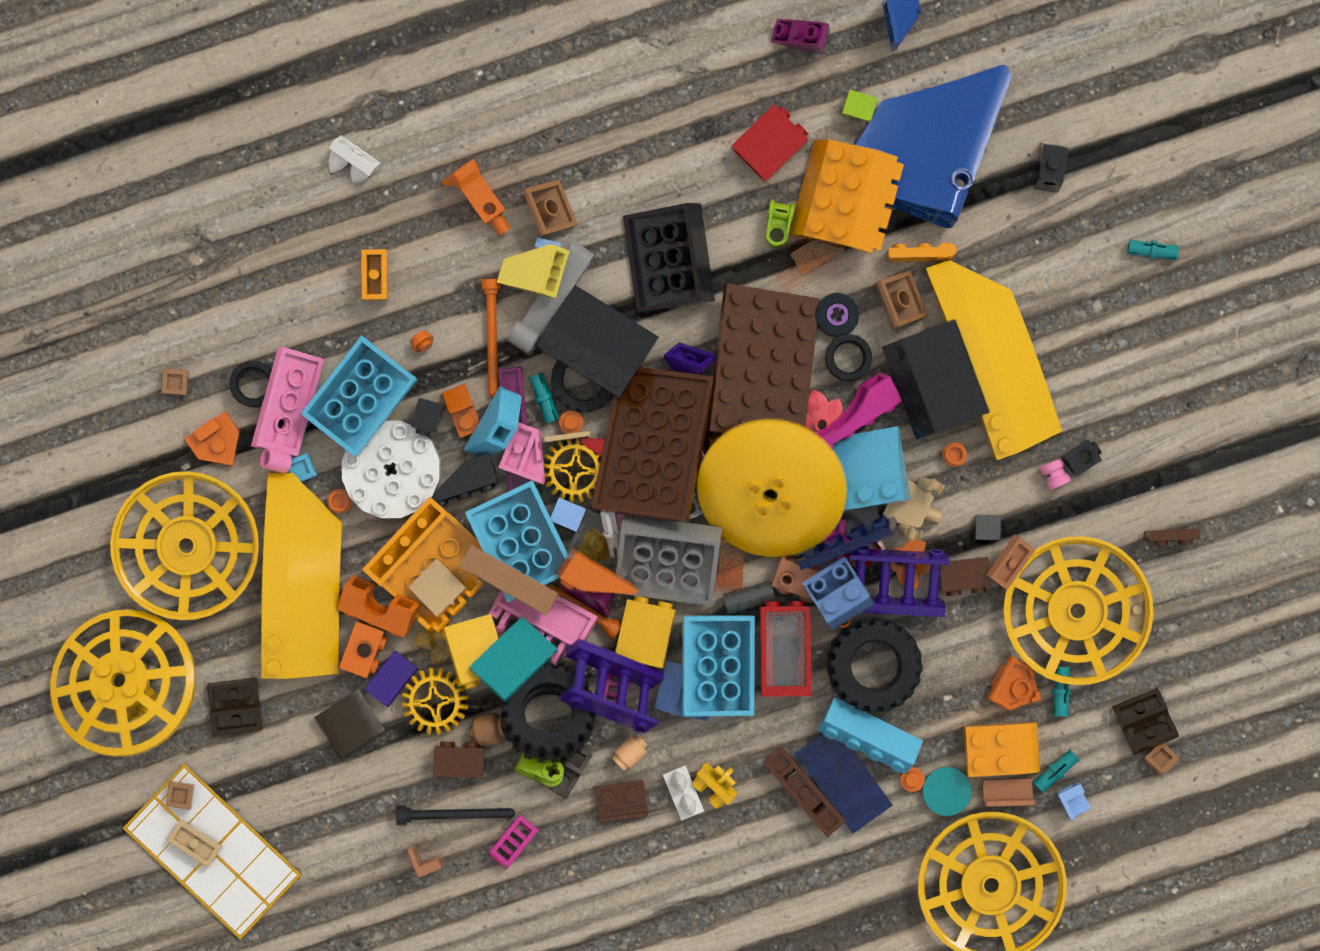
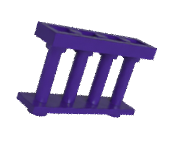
M865 545L849 548V560H856L855 574L863 586L865 583L866 561L881 562L879 594L870 596L874 605L861 613L945 617L944 600L938 598L940 565H949L948 553H944V551L939 549H931L929 552L869 549ZM891 562L906 563L904 592L901 598H894L888 595ZM916 563L931 564L928 597L925 599H915L913 596Z
M578 639L566 648L565 657L575 660L576 670L573 687L560 696V701L568 703L571 707L581 708L633 728L634 731L639 733H646L658 725L657 719L647 716L650 689L663 681L664 672L582 639ZM586 665L596 668L598 671L595 695L583 691ZM608 673L619 679L616 703L604 699ZM629 682L640 687L637 711L626 708Z

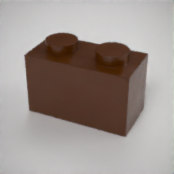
M979 557L949 561V565H940V592H946L947 596L962 595L961 590L971 589V593L986 592V587H992L991 578L986 575L990 570L989 558Z
M440 741V746L436 745L434 747L433 777L484 778L485 747H480L477 742H465V746H455L454 741Z

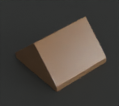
M560 179L523 190L543 239L578 225Z
M910 270L880 280L874 284L892 330L928 316Z

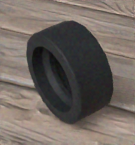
M853 334L840 335L834 339L826 349L825 354L827 369L831 375L843 381L857 380L865 375L871 367L873 358L868 343L858 335ZM842 344H855L862 351V364L853 372H844L835 364V351Z
M260 361L243 362L231 374L230 391L240 404L247 407H261L265 393L259 398H248L241 392L239 381L246 371L259 370L266 375L269 382L272 369Z

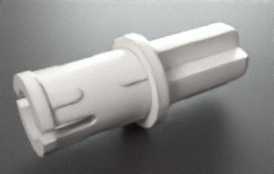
M601 511L600 515L604 529L602 536L606 538L609 557H615L614 552H617L618 557L621 529L618 528L616 515L612 512Z

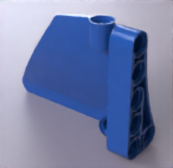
M999 65L945 84L886 99L880 103L859 140L855 139L853 145L876 149L898 157L897 162L904 164L900 181H891V184L897 185L898 189L894 204L888 206L943 228H952L955 225L969 188L974 181L1012 77L1007 66ZM955 179L962 180L965 186H958L955 183Z

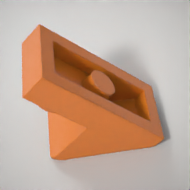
M466 384L442 392L459 437L463 438L473 434L480 420Z

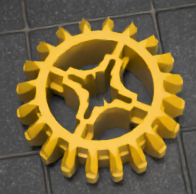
M576 438V444H572L571 439L566 440L568 444L566 446L563 445L562 441H557L560 449L556 450L555 447L551 446L549 449L555 453L553 457L547 454L544 456L545 459L550 460V465L544 464V469H549V473H545V478H551V481L545 484L546 487H551L554 484L556 488L551 493L555 495L560 490L562 492L560 498L565 499L566 494L570 495L569 502L571 503L574 502V495H578L579 502L584 501L582 494L585 493L589 499L593 498L590 490H595L600 467L599 458L601 456L596 455L594 451L585 445H581V438ZM574 449L572 460L568 464H555L562 453ZM581 450L591 455L596 468L582 465L580 460ZM577 457V463L580 464L578 467L581 466L583 470H588V472L577 473L573 483L572 472L569 473L568 470L562 469V467H572ZM555 471L568 474L570 478L569 489L560 485L556 479ZM581 476H595L587 487L577 490L578 479Z
M429 668V676H426L424 670L420 671L421 680L416 676H412L411 679L415 685L413 686L409 683L405 685L411 693H402V697L409 698V702L402 703V707H410V710L404 713L405 717L413 714L415 718L409 723L413 725L416 721H419L420 724L417 728L419 731L423 729L424 725L428 726L427 734H431L433 727H436L437 735L441 734V726H444L447 732L451 731L449 723L451 722L457 727L459 722L455 717L457 716L461 719L465 717L459 710L468 709V705L461 704V700L469 698L468 695H460V692L465 690V686L457 688L458 678L451 681L450 678L453 675L451 671L444 677L443 668H439L438 675H435L434 668ZM429 681L428 696L415 700L419 687ZM437 681L448 685L454 695L441 694ZM433 694L438 695L441 700L447 699L439 703L437 709L432 707L433 704L430 705L423 702L433 698ZM455 702L452 714L441 721L442 706ZM416 707L429 708L434 721L427 720L421 716Z

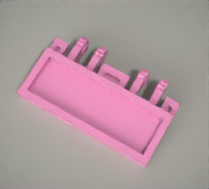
M502 590L499 592L493 602L494 605L488 615L491 614L493 618L498 620L502 612L505 611L496 627L498 635L504 633L512 618L519 620L523 617L543 636L547 634L546 639L552 644L554 641L560 643L557 648L558 652L551 658V663L555 666L560 662L563 655L566 656V648L578 639L586 641L598 621V616L559 595L556 597L547 615L518 599L507 602Z

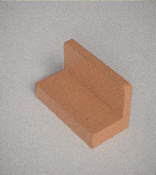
M1014 534L986 575L991 578V581L1007 590L1036 549Z
M1032 778L982 779L983 805L986 807L1035 805Z
M416 843L410 845L407 849L418 878L441 869L445 864L441 854L422 861Z

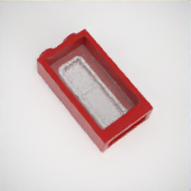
M767 601L765 606H760L761 697L812 696L810 606H805V601H790V606H780V601Z

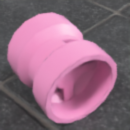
M1062 458L1039 468L1042 475L1047 476L1046 484L1049 490L1072 481L1069 473L1063 470L1065 464Z

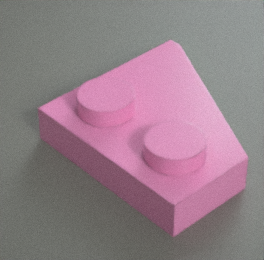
M518 422V428L505 449L499 468L544 485L545 472L541 431Z

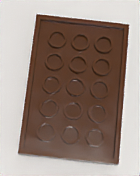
M729 283L724 284L713 374L715 378L707 425L708 432L724 434L740 424L764 419L783 420L806 427L817 331L816 309L820 298Z
M640 367L621 399L613 398L591 506L593 510L688 523L710 414L714 376Z

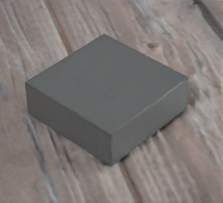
M975 515V540H1000L1001 515Z

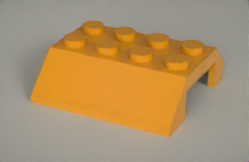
M830 139L814 140L788 235L848 246L872 254L873 249L881 251L885 234L878 232V229H887L892 210L885 208V204H894L898 186L891 184V181H900L904 164L897 162L898 157L876 149Z
M431 497L419 507L362 569L394 598L397 594L419 602L420 606L416 616L417 621L430 632L434 629L439 633L450 621L446 615L450 613L452 616H455L467 603L463 597L467 595L472 598L484 585L480 580L481 578L459 567L471 545L482 550L478 539ZM437 558L467 588L454 601L455 604L450 605L439 617H436L408 588L421 575L420 572L422 570L425 571Z

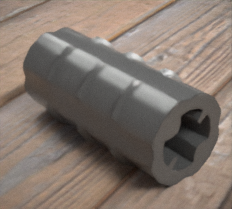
M770 581L722 594L728 615L765 605L767 601H776Z

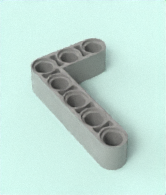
M575 241L568 249L570 252L557 297L552 298L538 295L522 322L518 321L507 337L509 343L529 356L535 350V343L573 287L577 285L595 256L594 253Z

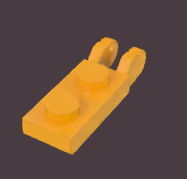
M947 242L942 243L939 247H932V244L923 243L917 244V247L907 248L906 244H894L892 248H888L886 260L888 262L952 260L958 249H956L957 247L953 243L948 244Z

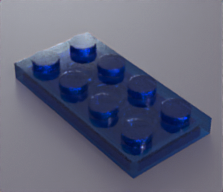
M887 515L873 520L874 524L870 526L858 525L850 529L851 533L847 535L835 534L827 538L828 541L826 543L804 550L797 561L800 569L804 570L892 536L898 526L895 516L888 518Z
M822 733L795 752L827 799L846 820L845 824L852 834L893 806L855 751L849 749L844 743L836 739H829Z

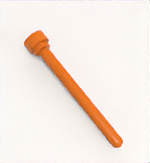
M481 279V289H484V294H486L488 394L490 397H494L498 390L496 294H498V289H501V284L497 283L498 279Z
M551 582L544 585L559 593L560 597L598 616L596 624L603 627L606 636L612 640L616 638L621 629V621L605 618Z

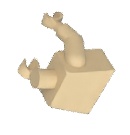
M922 477L918 480L917 485L908 479L911 500L886 504L880 518L899 523L897 532L900 535L921 542L923 530L917 532L915 529L921 528L924 520L938 525L943 514L942 511L931 507L934 496L931 495L932 491L938 492L937 495H940L945 488L943 484L934 478Z

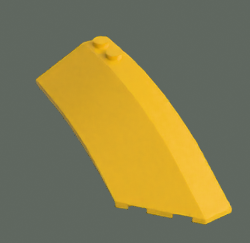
M950 260L926 267L925 269L943 320L946 323L956 319L990 413L979 416L992 456L996 460L1011 456L1062 432L1040 363L1012 290Z
M268 472L263 548L261 637L262 678L269 679L339 674L340 611L337 610L340 601L342 521L294 473Z

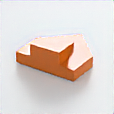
M226 411L216 418H212L185 438V441L199 460L234 466L240 431Z
M1009 655L1005 665H1000L989 685L992 689L987 699L1009 711L1028 703L1041 701L1034 670L1025 662Z

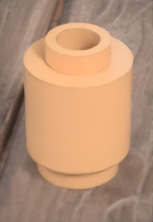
M630 735L614 751L615 754L612 756V759L624 771L629 767L632 769L648 753L645 749L648 744L639 735L635 738Z

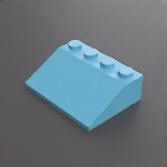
M361 335L304 408L301 415L357 458L418 379Z
M899 426L857 433L834 443L835 446L832 449L842 464L847 483L844 511L911 500Z
M533 480L465 512L484 552L543 585L559 578L557 571L568 554ZM502 591L507 602L516 599L515 597Z
M683 616L682 716H754L755 616Z

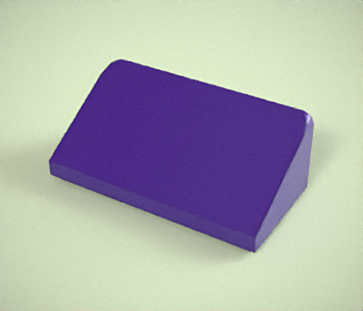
M394 651L365 687V690L386 707H389L419 668L405 656Z

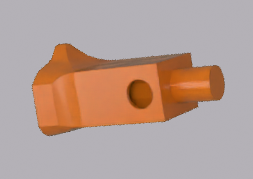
M474 158L441 181L444 186L459 188L484 224L490 222L499 236L511 228L502 215V212L505 210L480 174L479 167Z

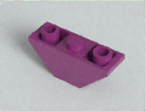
M777 19L771 42L808 53L824 54L830 27L826 22Z

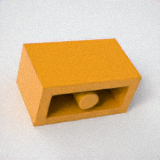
M386 249L361 250L362 300L389 301V252Z

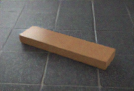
M473 545L470 546L459 567L547 615L559 594Z

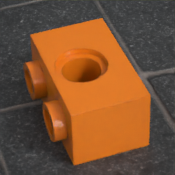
M356 621L339 668L368 678L370 673L375 674L379 665V660H376L378 651L384 650L388 637L384 636L386 631L361 621ZM362 643H366L371 647V654L368 657H363L359 654L358 649Z

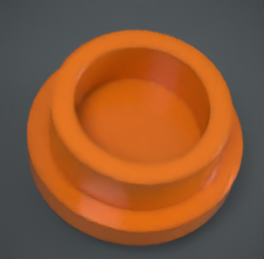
M425 330L417 333L410 340L412 350L414 352L420 351L421 353L429 350L433 345V335L428 334Z
M572 410L564 412L559 419L560 429L565 434L580 432L584 425L581 414Z
M952 442L944 447L942 458L947 465L957 467L965 462L967 451L962 444Z
M336 489L329 494L327 503L333 512L341 514L351 508L352 499H350L346 490Z
M911 767L906 774L901 773L900 783L905 790L916 792L923 787L925 777L920 769Z

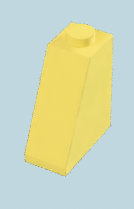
M549 244L504 258L497 283L510 288L556 298L570 251Z

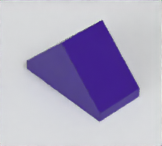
M680 342L664 354V359L675 372L698 375L702 374L714 363L716 357L715 354Z

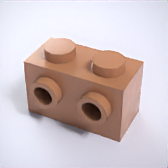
M782 556L773 577L772 586L776 587L775 590L782 594L788 595L793 593L799 595V599L812 603L813 599L802 582L825 568L793 556Z

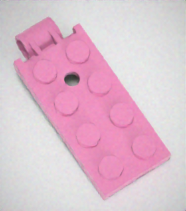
M278 346L251 444L252 447L265 448L260 457L262 468L287 473L291 467V457H298L308 419L301 415V412L315 396L324 363L323 358ZM282 419L284 425L282 428H279L278 422Z

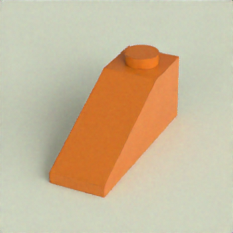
M574 548L571 549L557 571L559 578H561L560 583L571 590L576 587L581 591L634 595L639 591L631 582Z

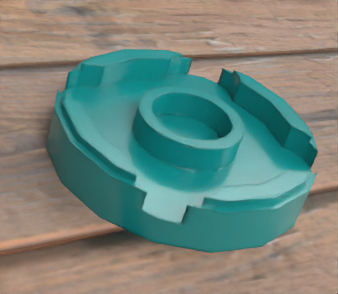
M951 766L939 767L925 778L922 796L926 805L934 813L942 816H953L962 812L969 804L972 796L971 784L968 777L960 770Z

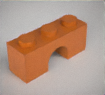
M353 575L344 584L337 610L344 612L349 617L363 620L370 626L387 630L394 636L405 638L414 626L420 603L397 594L388 607L382 606L376 602L373 596L375 584Z

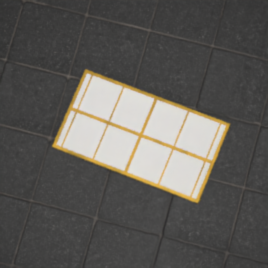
M186 763L180 765L179 769L123 827L139 845L240 940L245 937V934L302 875ZM169 781L195 784L192 809L166 806ZM180 819L191 824L223 846L209 867H206L167 841Z

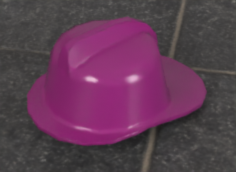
M561 583L559 584L560 588L569 595L585 603L602 616L610 617L608 607L615 593L581 591L576 587L571 590Z

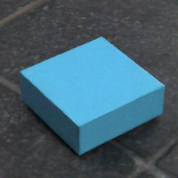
M309 453L292 459L289 472L294 473L301 482L318 476Z

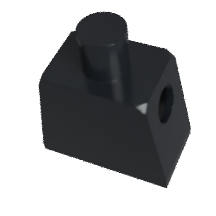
M1040 143L1034 189L1059 192L1064 182L1068 147Z

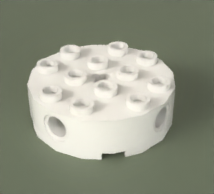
M385 421L357 458L346 450L342 458V481L350 499L364 512L379 518H404L414 514L429 497L433 496L441 481V459L434 442L428 436L415 433L416 428L402 421ZM395 463V469L398 471L397 474H390L388 476L387 465L392 466Z

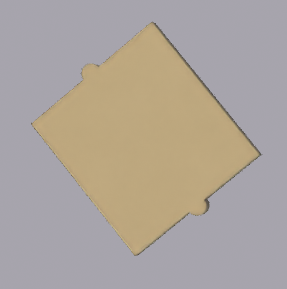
M584 431L548 436L543 438V443L587 438L591 436V432Z
M438 558L425 571L422 570L420 572L421 575L408 587L436 617H439L450 605H454V601L467 589Z

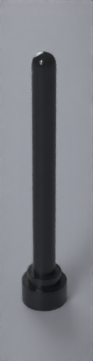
M406 805L396 806V825H407L412 820L512 818L515 815V810L513 808L411 810V808H406Z

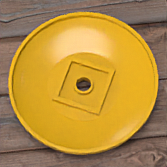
M764 419L740 424L725 432L711 445L699 469L697 493L700 507L708 523L711 526L722 527L721 537L728 543L755 555L785 557L807 551L829 536L842 517L847 497V483L839 458L820 436L792 422ZM768 489H772L776 491L778 496L775 498H768L765 496L764 492Z

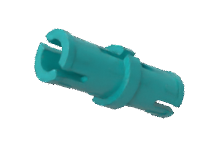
M1129 239L1127 255L1149 257V260L1158 258L1177 261L1179 254V245L1157 243L1156 240L1145 242Z
M543 372L529 377L528 379L536 397L534 399L535 403L541 409L545 424L560 419L552 399L554 398L553 393L549 391Z
M1057 667L1055 673L1069 677L1070 667ZM1054 681V689H1052V694H1054L1053 716L1069 717L1068 703L1069 695H1071L1069 684Z
M1069 749L1054 764L1051 762L1048 765L1049 768L1034 780L1033 783L1044 793L1058 779L1062 780L1065 777L1064 774L1080 761L1079 758Z

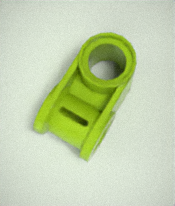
M771 199L765 241L769 247L779 249L785 245L790 225L792 224L795 203L787 205L776 203L775 200ZM774 230L780 231L783 234V240L780 242L772 241L770 233Z
M522 753L515 771L547 787H556L562 782L564 767L560 762L552 763V759H545V763H539L538 758L535 757L529 760ZM555 770L556 775L554 774L553 777H549L548 773Z

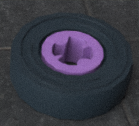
M829 294L821 299L817 306V325L828 336L839 337L840 335L849 334L858 324V306L846 294ZM834 308H839L838 311L842 310L844 312V315L841 316L842 321L836 322V319L834 321L831 319L830 315L833 314Z

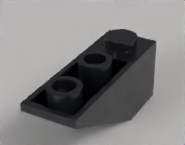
M490 454L465 461L434 492L431 498L443 507L448 505L447 500L457 497V500L461 501L472 497L471 492L480 490L481 493H486L494 490V485L500 482Z

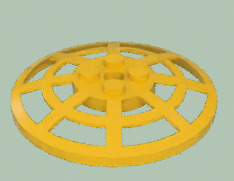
M186 471L158 476L144 483L129 496L116 516L112 528L110 548L114 571L120 584L133 600L156 615L169 619L193 620L211 616L225 609L245 591L253 578L258 564L260 542L255 518L249 506L233 488L215 477ZM183 479L184 494L168 497L157 504L145 494L162 483ZM194 480L213 484L229 494L231 498L221 507L206 497L194 495ZM138 501L148 512L139 524L136 538H120L125 518L132 506ZM184 502L183 516L170 520L161 511L171 504ZM194 502L206 505L213 509L215 513L206 522L194 517ZM237 505L241 507L249 522L252 543H238L236 528L228 515ZM154 517L163 528L157 540L144 539L146 528ZM222 520L229 530L231 542H217L212 529ZM186 538L193 542V549L189 553L183 552L180 548L181 541ZM120 548L135 549L137 563L145 576L136 586L131 584L123 569ZM143 549H157L158 557L162 563L152 572L145 561ZM216 552H230L228 563L220 574L211 563L215 558ZM238 553H252L247 574L240 586L234 591L226 579L235 566ZM168 570L181 575L180 589L162 583L159 578ZM204 571L213 581L202 588L190 590L191 575ZM153 585L164 593L179 597L178 612L158 607L145 599L141 594ZM217 587L227 597L224 601L209 609L188 612L190 597L204 595Z
M1084 536L1053 540L1037 548L1006 590L1003 607L1004 623L1008 637L1021 659L1042 676L1059 683L1071 685H1087L1102 682L1118 675L1130 666L1140 655L1147 643L1152 629L1154 614L1149 584L1134 560L1111 543ZM1084 544L1101 548L1095 562L1084 559L1064 561L1060 546ZM1050 550L1054 565L1042 572L1033 584L1020 579L1023 571L1032 561ZM1110 553L1117 556L1129 567L1135 575L1138 584L1124 588L1117 576L1104 567ZM1086 567L1090 568L1091 571L1085 582H1072L1067 568ZM1058 572L1062 586L1053 594L1040 588L1041 584L1049 576ZM1100 573L1111 581L1117 590L1116 592L1103 596L1100 590L1095 587ZM1015 587L1028 593L1025 608L1027 624L1017 628H1013L1011 621V602ZM1140 593L1143 594L1145 603L1144 626L1141 634L1127 628L1130 617L1128 598ZM1035 597L1048 603V616L1036 621L1033 618ZM1121 601L1122 604L1120 625L1107 619V605ZM1074 604H1081L1084 607L1085 613L1081 618H1075L1071 615L1070 610ZM1049 626L1053 627L1060 635L1055 649L1044 641L1038 630ZM1102 628L1115 633L1113 639L1106 646L1097 650L1093 636ZM1031 633L1037 644L1051 655L1046 669L1028 656L1017 638ZM1122 638L1136 643L1134 649L1121 663L1108 671L1105 670L1101 657L1112 651ZM1069 640H1083L1088 654L1070 655L1064 653ZM1060 660L1074 663L1091 661L1096 675L1074 678L1056 674L1055 671Z
M131 609L114 610L100 614L77 628L60 649L53 665L50 679V696L53 710L65 732L86 749L112 757H126L145 753L171 737L187 716L196 688V670L193 656L180 633L156 615ZM120 616L140 617L158 626L148 636L133 630H120ZM110 618V632L95 637L85 647L75 641L91 625ZM165 632L173 638L179 647L185 666L169 667L165 653L156 643ZM120 637L134 638L142 643L133 653L121 651ZM110 639V653L98 659L90 652L99 643ZM69 648L78 655L71 668L69 685L56 688L59 667ZM150 648L157 656L161 668L148 670L146 664L141 660ZM84 660L93 667L90 678L87 681L77 682L78 670ZM123 674L125 676V683L121 687H115V677ZM186 676L184 695L179 709L173 715L162 707L169 693L171 677ZM162 678L160 693L156 701L146 695L150 680ZM90 690L96 702L87 713L81 705L78 693ZM70 695L76 711L84 719L77 732L70 727L63 717L58 704V698ZM139 703L149 709L140 718L128 723L127 710ZM105 707L117 712L118 724H106L96 719ZM155 715L168 723L154 737L140 744L132 745L130 731L145 725ZM92 726L106 732H120L122 748L103 747L91 743L84 738Z
M1003 812L970 814L945 827L926 850L918 875V897L924 917L933 932L955 951H977L965 947L971 933L984 937L1001 936L1006 951H1031L1051 934L1059 922L1067 896V878L1064 864L1052 841L1029 821ZM1002 819L1014 822L1018 826L1011 837L998 833L981 834L977 820ZM968 823L971 834L970 838L958 844L948 856L935 850L949 833ZM1027 829L1044 843L1054 862L1038 864L1032 852L1020 842ZM983 841H1000L1007 843L1000 856L987 855ZM974 844L977 858L969 863L968 866L955 860L964 849ZM1016 849L1027 858L1031 868L1017 871L1013 864L1009 862ZM930 859H933L943 865L939 879L940 895L926 900L925 876ZM949 869L962 875L961 888L951 892H947ZM1057 871L1058 895L1054 910L1050 912L1039 905L1043 893L1042 875ZM1034 877L1035 892L1031 901L1020 895L1021 881ZM989 878H994L998 882V887L993 892H988L984 888V883ZM965 898L966 902L972 907L966 921L955 912L950 902ZM1014 904L1027 910L1019 920L1008 925L1004 912L1012 908ZM944 905L951 919L962 928L956 941L948 937L940 929L932 917L930 909ZM981 913L995 915L999 928L984 929L976 927L975 924ZM1034 914L1048 921L1034 938L1021 946L1015 947L1011 933L1023 927Z

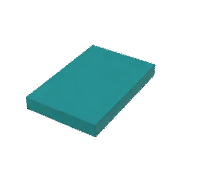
M521 617L470 665L469 669L497 696L506 702L558 652V649L526 619Z

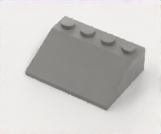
M624 514L616 574L634 584L639 590L636 595H624L712 606L722 527Z

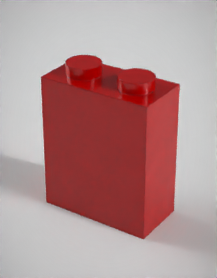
M775 104L731 146V149L764 183L773 177L809 140L806 137L808 135L807 131L799 123L795 126L789 120L791 115L782 106L778 108Z

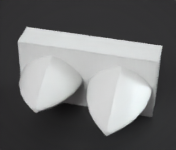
M342 135L334 139L329 147L331 150L329 155L330 173L337 172L347 166L348 163H351L350 174L353 183L366 180L381 165V162Z
M686 765L663 774L681 821L704 812L696 789L692 785L693 782Z

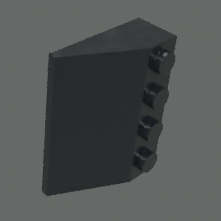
M684 203L623 216L637 313L715 301L701 203Z
M575 285L535 343V347L620 400L659 336Z
M956 319L882 347L916 440L990 413Z

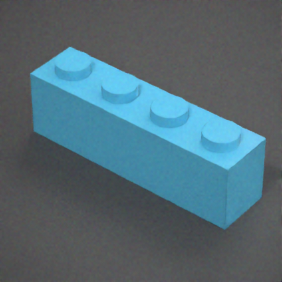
M836 697L827 706L818 727V731L822 732L827 738L836 739L844 743L849 749L858 750L868 755L871 760L882 762L890 766L893 771L904 774L914 765L923 740L863 710L855 709V706L847 704Z

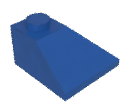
M883 0L882 4L892 51L898 49L918 18L917 14H921L919 0Z

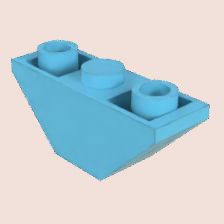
M500 386L464 450L477 456L490 454L491 457L506 449L518 428L521 395Z

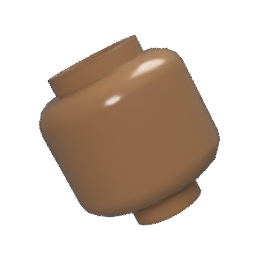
M497 713L478 715L474 718L472 726L469 727L471 739L476 740L477 744L481 747L501 744L505 737L501 717Z

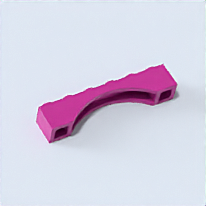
M879 372L861 383L855 397L841 416L829 426L815 433L833 448L835 446L834 443L851 437L858 428L872 424L879 415L893 411L896 408L895 405L902 402L891 377Z

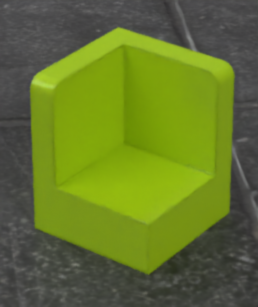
M849 90L841 116L849 119L852 116L870 122L878 98Z

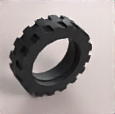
M556 361L551 373V386L558 401L566 408L579 413H589L602 408L611 400L613 395L603 389L596 397L590 400L573 398L564 387L563 377L567 367Z

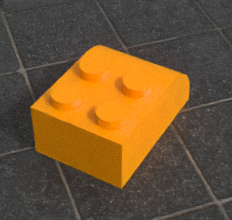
M1037 721L963 726L965 771L968 777L1040 772Z

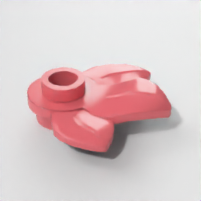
M813 390L809 394L805 428L811 429L815 433L821 430L818 428L820 422L824 421L829 426L843 413L840 399L828 402L821 392Z

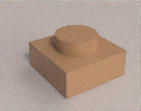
M163 369L161 393L188 395L189 371Z
M1163 743L1156 746L1144 757V760L1163 777L1180 762V757Z
M169 781L166 806L192 809L195 784Z

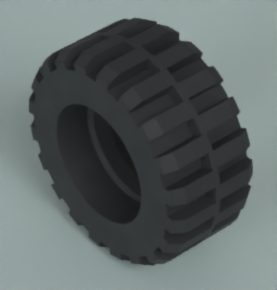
M872 617L857 620L843 628L831 643L832 646L827 656V673L830 683L840 698L847 704L855 706V709L869 713L891 711V709L900 707L904 704V701L911 698L916 686H919L920 675L923 672L921 651L914 637L895 622ZM868 642H881L888 645L897 657L898 668L895 677L889 684L881 688H868L861 685L852 673L851 661L854 653L860 646Z
M546 663L544 668L539 669L506 702L502 700L501 724L502 729L505 731V737L508 742H512V748L517 753L520 751L524 753L525 758L529 760L532 757L538 758L539 763H545V759H552V763L560 762L562 757H565L566 760L573 757L574 752H580L584 748L585 742L590 740L596 714L581 708L571 707L572 718L570 723L564 729L553 733L540 732L534 729L525 718L526 706L535 697L545 694L560 697L572 688L575 677L574 670L569 673L566 671V666L559 665L557 669L552 668V663ZM584 679L583 691L593 694L592 691H589V684Z

